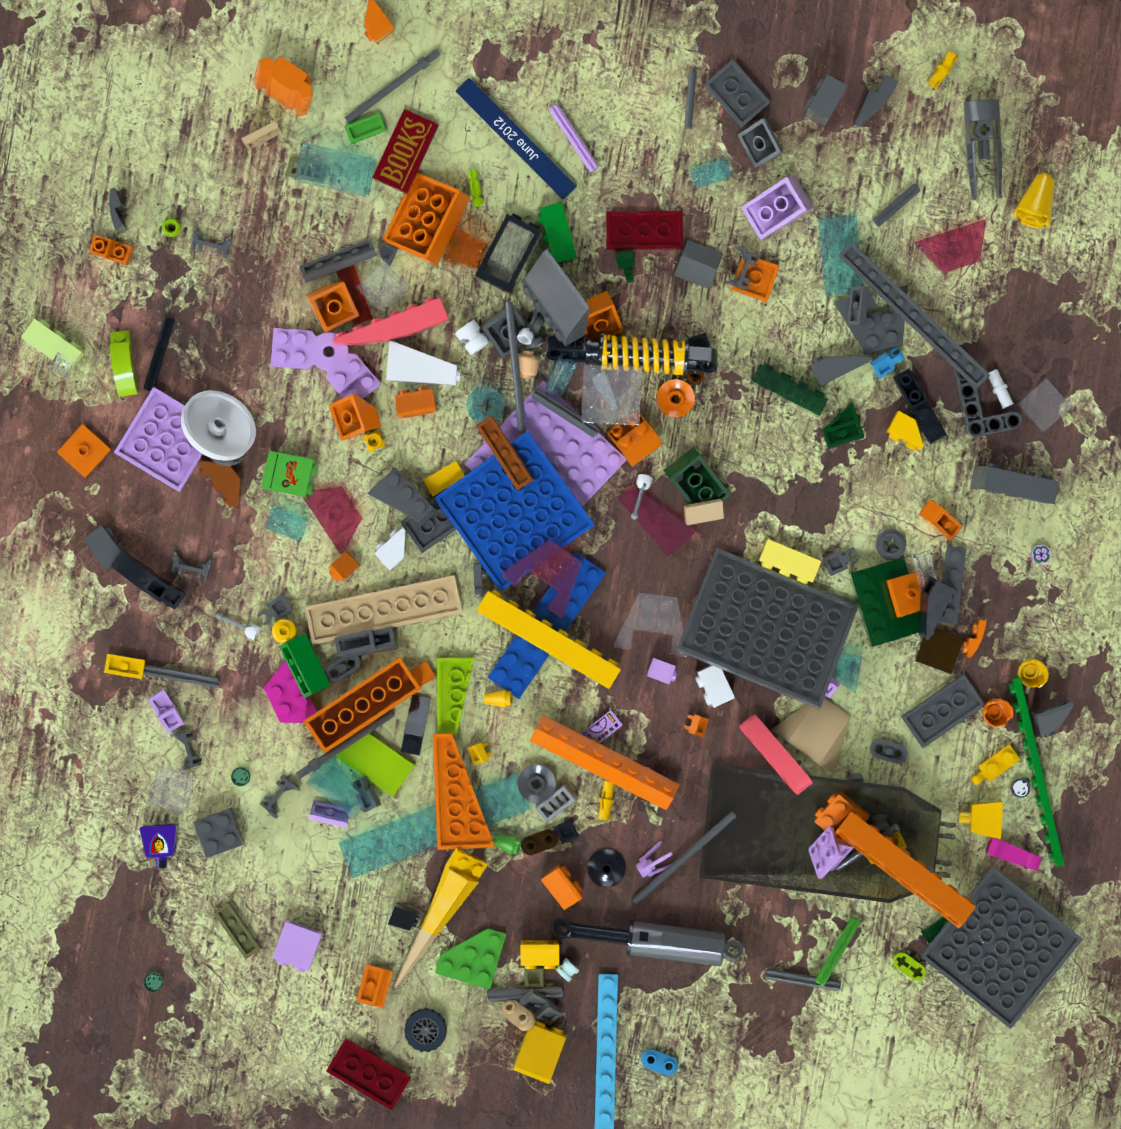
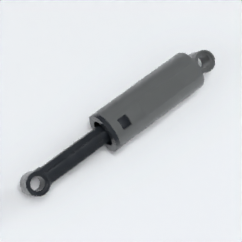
M558 918L553 922L551 929L553 937L558 940L576 938L627 945L626 955L711 966H721L723 958L729 962H736L741 958L744 951L739 941L730 940L726 942L725 933L638 921H630L629 930L572 923L565 918ZM564 925L567 930L564 933H559L556 927ZM735 947L738 950V954L731 955L728 952V948Z

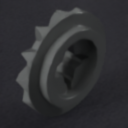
M886 530L877 537L875 547L878 554L884 559L895 560L904 554L906 539L897 530ZM895 537L894 544L896 545V547L899 548H891L889 552H887L888 546L883 541L890 542L891 539Z

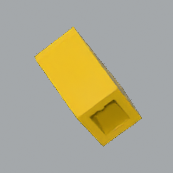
M897 411L886 433L890 434L889 438L896 442L902 440L907 443L906 447L913 451H916V449L921 450L924 445L916 420Z

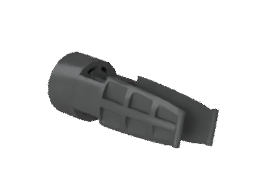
M999 99L964 102L966 156L972 195L970 199H977L974 141L978 140L979 159H990V139H993L996 198L1000 199L1003 195H1001L1002 142ZM995 120L996 137H989L993 132L990 121ZM969 122H975L973 133L977 138L970 139ZM984 125V128H987V132H984V135H982V132L979 133V128Z

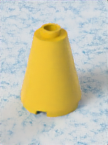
M1038 174L1015 208L1013 216L1015 219L1017 217L1022 219V224L1042 229L1043 225H1046V228L1050 226L1055 180L1050 174Z

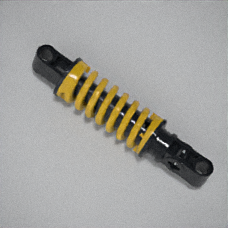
M601 333L597 340L591 339V337L580 338L567 346L562 341H559L555 335L550 336L547 340L546 356L548 359L553 361L585 362V364L595 362L597 363L598 370L611 369L612 364L614 370H618L620 365H623L625 371H628L632 365L635 372H638L641 366H644L645 372H649L651 365L654 364L655 373H659L661 366L664 365L665 374H669L672 366H675L672 374L686 376L687 371L712 373L717 370V350L712 347L689 346L688 340L679 341V343L677 340H673L670 348L666 339L661 341L659 347L658 340L655 338L651 340L650 344H648L647 338H642L640 343H638L637 338L632 337L630 342H628L626 336H622L620 341H617L615 335L610 337V335H605L604 333Z

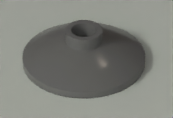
M531 765L520 773L517 785L524 799L532 803H541L553 795L556 780L551 770L547 767ZM538 780L540 787L535 788L533 782Z

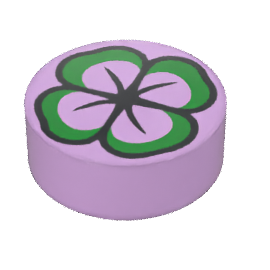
M1037 545L1031 551V558L1037 564H1044L1051 557L1050 549L1045 545Z

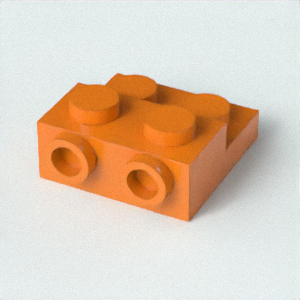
M840 790L837 794L833 793L828 798V804L825 808L821 806L814 814L816 816L814 822L823 830L830 826L836 832L850 812L860 814L864 818V822L870 815Z

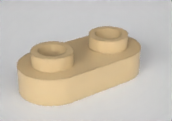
M508 1000L503 1004L502 1014L520 1030L527 1031L534 1026L535 1017L516 1000Z

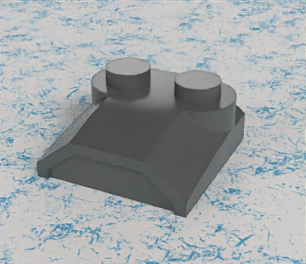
M513 306L518 348L523 344L517 339L518 333L521 329L528 327ZM504 308L481 326L502 358H505L510 353L506 311Z

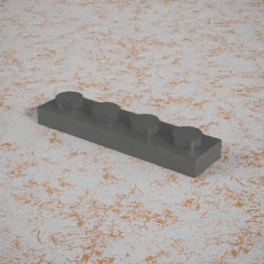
M369 239L301 265L300 269L304 281L307 283L364 260H369L377 256L372 240Z
M946 546L942 582L954 588L955 592L952 601L948 603L943 618L939 622L957 624L966 548Z

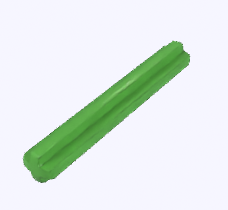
M855 917L850 918L815 979V982L819 985L824 986L860 925L861 921Z

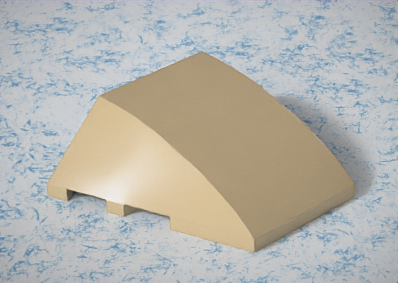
M824 698L820 709L805 704L771 730L833 774L851 716Z

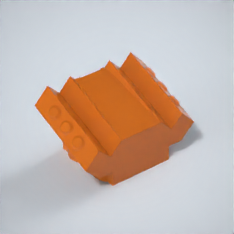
M281 56L276 61L271 58L260 59L254 76L255 88H265L266 97L274 98L284 105L286 110L295 108L296 117L307 115L313 97L310 85L313 81L311 77Z

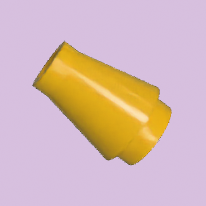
M504 689L484 693V704L504 708L512 706V691Z

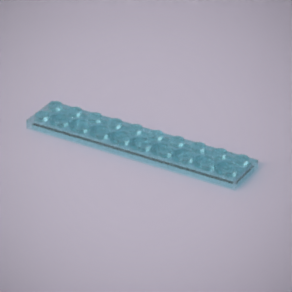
M517 773L474 789L487 826L531 809L529 802L521 796L518 790L519 776ZM436 805L339 842L351 877H358L437 846Z

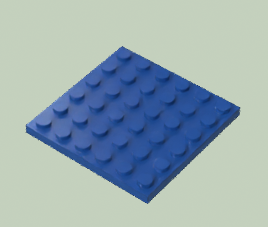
M529 431L510 444L532 476V482L517 491L501 464L493 455L434 498L501 592L595 525Z

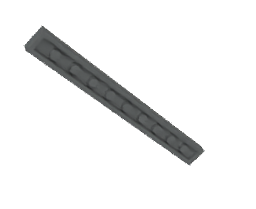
M853 242L838 255L844 263L975 389L990 376Z

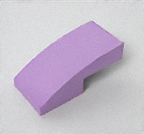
M165 689L148 697L149 703L158 715V719L167 733L184 724Z

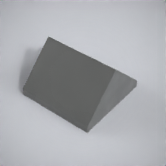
M766 118L759 120L738 134L754 168L760 167L781 156L783 153Z
M687 240L674 276L710 289L723 253Z

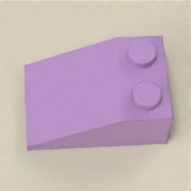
M795 175L784 178L741 207L760 240L814 209Z

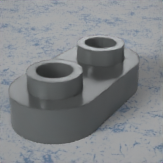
M359 656L341 657L327 666L325 670L327 679L331 682L341 681L360 668L361 659ZM349 659H353L355 661L354 666L348 665ZM333 669H337L339 671V674L337 676L332 675Z
M876 739L870 744V753L876 758L901 764L908 757L907 749L900 744L883 739ZM877 745L882 746L883 749L881 752L876 751ZM899 750L901 752L900 757H895L894 752Z

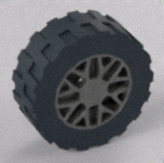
M418 1009L406 1021L404 1028L405 1039L413 1049L419 1050V1052L436 1050L446 1038L447 1025L445 1019L439 1012L437 1013L433 1009Z

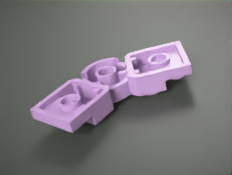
M274 328L271 367L310 370L316 365L319 369L327 371L326 379L342 398L356 394L365 399L381 385L356 354L349 353L348 345L332 344L335 333H322L316 337L309 330ZM326 348H334L335 352L332 357L325 356L324 351Z

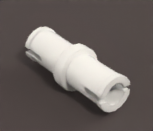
M996 369L989 372L990 376L988 378L994 388L992 390L993 393L997 395L1002 409L1014 403L1007 391V384H1004L998 372L999 370Z

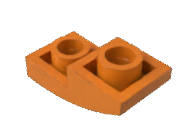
M95 234L89 253L129 265L134 247Z
M976 620V623H973L972 635H975V638H967L962 646V653H965V657L971 658L978 649L985 632L986 620Z

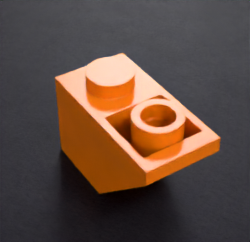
M345 552L328 567L331 570L329 574L336 581H345L360 565L348 552Z

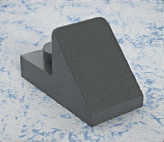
M852 286L847 325H865L867 309H878V306L866 286Z

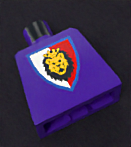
M178 824L139 827L146 858L155 857L156 868H167V856H174L176 853Z

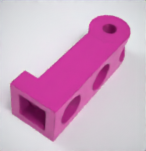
M990 837L985 853L1035 871H1038L1042 860L1040 856L993 837Z

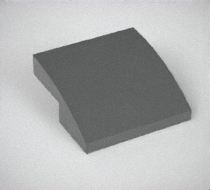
M113 187L110 189L109 194L110 215L114 228L119 233L127 231L120 212L127 209L120 192Z

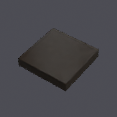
M936 628L934 635L930 637L929 641L925 638L922 639L915 661L952 674L964 638Z

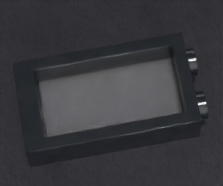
M514 213L506 215L475 274L477 278L509 295L541 235V231L538 230L539 226L531 222L529 224L522 222L523 218Z

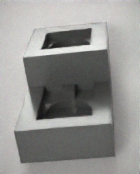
M533 988L520 999L522 1006L533 1011L538 1020L549 1026L562 1015V1011L553 1002Z

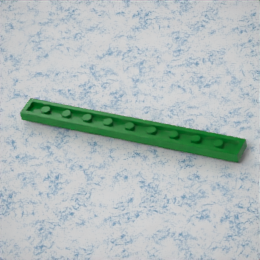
M1011 678V683L1008 684L1011 695L1014 694L1016 702H1013L1015 713L1019 714L1020 721H1017L1018 729L1020 732H1023L1022 746L1024 751L1027 750L1029 757L1026 758L1028 769H1031L1033 774L1030 780L1032 787L1036 788L1037 791L1035 796L1036 805L1041 808L1042 814H1039L1041 825H1045L1046 833H1043L1045 843L1049 844L1050 847L1048 857L1050 863H1053L1054 866H1063L1064 861L1021 678Z

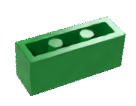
M562 202L539 208L540 213L537 214L538 221L545 228V232H542L545 243H549L550 250L548 251L558 265L577 260Z
M306 634L279 646L304 698L330 686L328 677L320 665V659L315 655L312 643Z

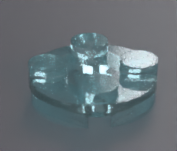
M483 386L477 388L469 395L466 408L470 418L478 424L493 415L497 422L504 413L505 403L501 394L496 389ZM484 400H487L488 404L491 405V408H488L487 411H483V408L480 407Z

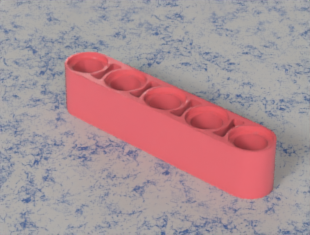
M755 714L739 725L746 737L796 795H799L813 784L809 776Z

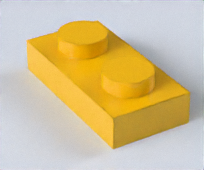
M107 654L104 673L143 679L146 660Z

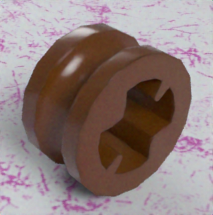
M693 371L687 372L686 378L690 384L697 385L703 381V372H698L701 378L700 380L697 379V381H692L693 378L690 377V373L693 374Z

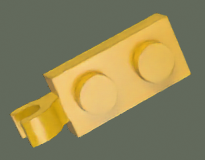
M1007 744L977 767L980 769V772L972 776L970 780L974 785H978L985 778L988 782H991L1020 761V758L1010 744Z

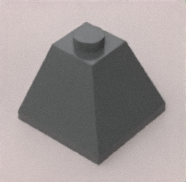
M1065 700L1030 713L1038 735H1044V738L1054 735L1055 731L1060 729L1074 706L1073 702Z

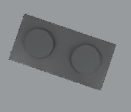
M100 526L83 540L104 569L109 570L112 568L111 564L122 550L126 552V549L120 542L117 544L114 540L115 534L109 526L107 528Z

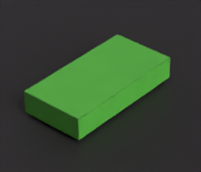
M380 112L344 126L351 145L387 131Z

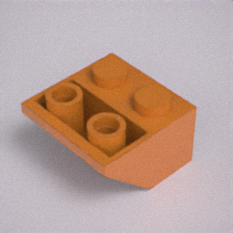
M638 410L606 432L632 467L663 445L653 428Z
M558 864L541 877V881L565 910L583 898V889L577 881L572 882L569 870L565 866L561 867Z

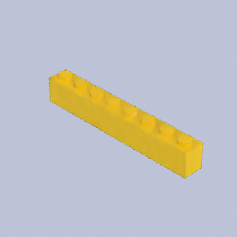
M493 590L492 593L490 591L486 593L476 610L477 612L610 689L621 670L618 667L619 663L611 658L608 661L601 657L603 654L594 648L592 651L586 649V644L577 638L575 641L569 639L568 636L570 634L561 629L557 632L551 628L553 624L544 619L540 622L535 619L536 614L527 609L523 612L518 609L520 605L512 600L507 602L501 599L503 595Z

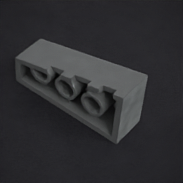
M989 463L988 466H974L970 489L986 490V492L1003 493L1005 496L1022 497L1025 500L1055 504L1059 481H1054L1053 477L1048 475H1041V478L1035 477V473L1024 471V474L1017 473L1018 469L1006 467V470L1000 469V465Z

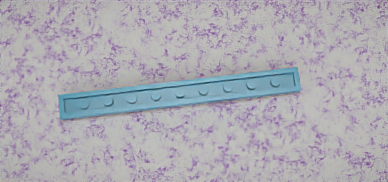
M599 973L595 1129H614L618 974Z

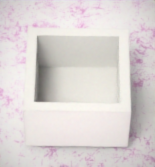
M709 665L696 671L698 676H695L698 686L700 688L703 687L706 692L703 694L707 705H712L715 708L735 698L722 669Z

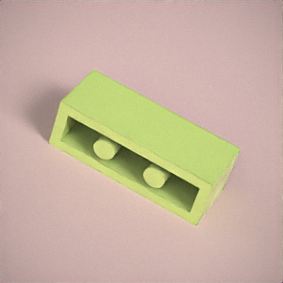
M34 319L21 338L67 371L72 372L84 355L80 351L82 347L74 341L70 344L65 340L66 336L60 331L56 330L54 332L49 329L51 325L43 319L40 321Z

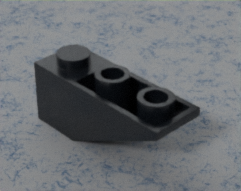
M929 576L923 587L920 597L919 635L928 641L934 635L939 620L943 618L948 603L952 601L955 592L954 588Z

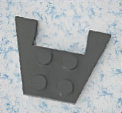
M908 285L899 287L905 294L908 293ZM850 298L834 302L835 307L846 324ZM893 309L867 315L865 325H847L864 354L903 345L905 320Z

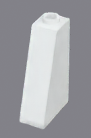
M389 341L387 381L456 386V382H460L461 370H457L458 367L456 365Z

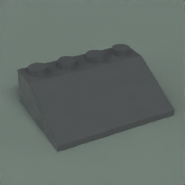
M545 250L525 277L523 292L528 298H531L535 309L542 313L546 324L553 328L556 338L567 346L585 336L590 307L549 251Z

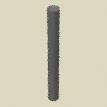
M896 823L882 832L881 835L890 837L901 828ZM857 850L840 862L836 870L839 872L861 857L862 854Z

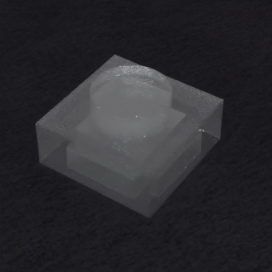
M57 352L48 369L67 378L75 361Z

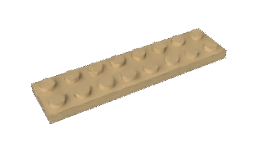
M455 575L304 607L312 644L335 640L337 637L370 629L376 631L463 613Z

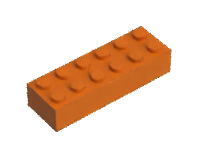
M399 657L303 722L325 754L421 690V688Z

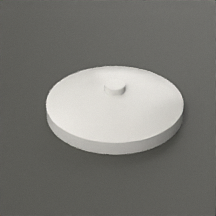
M203 391L191 397L183 408L181 425L186 438L194 448L210 458L223 461L240 458L247 453L254 443L256 426L251 413L239 400L229 394L220 391Z

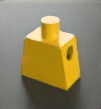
M991 801L970 804L969 812H958V823L968 824L969 832L1001 839L1003 802Z

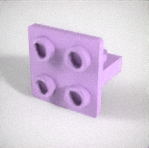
M830 826L809 848V853L819 879H822L829 871H833L853 849L843 839L836 838L834 829Z

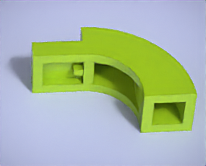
M130 331L110 333V355L118 396L138 394L137 378L133 366Z

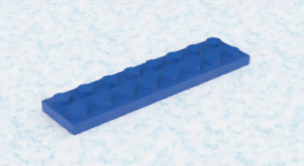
M574 551L534 609L535 619L540 622L544 619L553 624L551 628L557 632L559 629L566 632L606 573ZM516 635L487 678L503 689L512 691L511 694L519 699L550 654Z

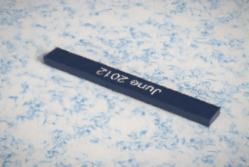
M470 78L455 91L562 200L577 188Z

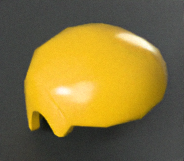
M1028 659L1019 666L1018 677L1021 678V682L1028 688H1040L1048 681L1049 673L1043 662L1037 659Z

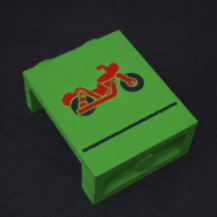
M269 451L261 488L270 492L277 491L309 499L310 495H313L314 476L318 474L319 466L317 461Z

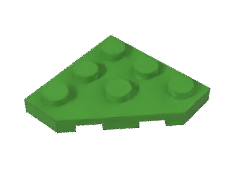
M487 928L448 951L441 953L435 974L490 989L506 933Z

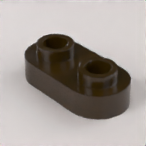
M552 829L531 834L523 838L521 849L527 855H534L551 849L557 845L558 835ZM546 836L552 837V841L550 843H547L545 841ZM532 842L534 848L528 849L527 843Z

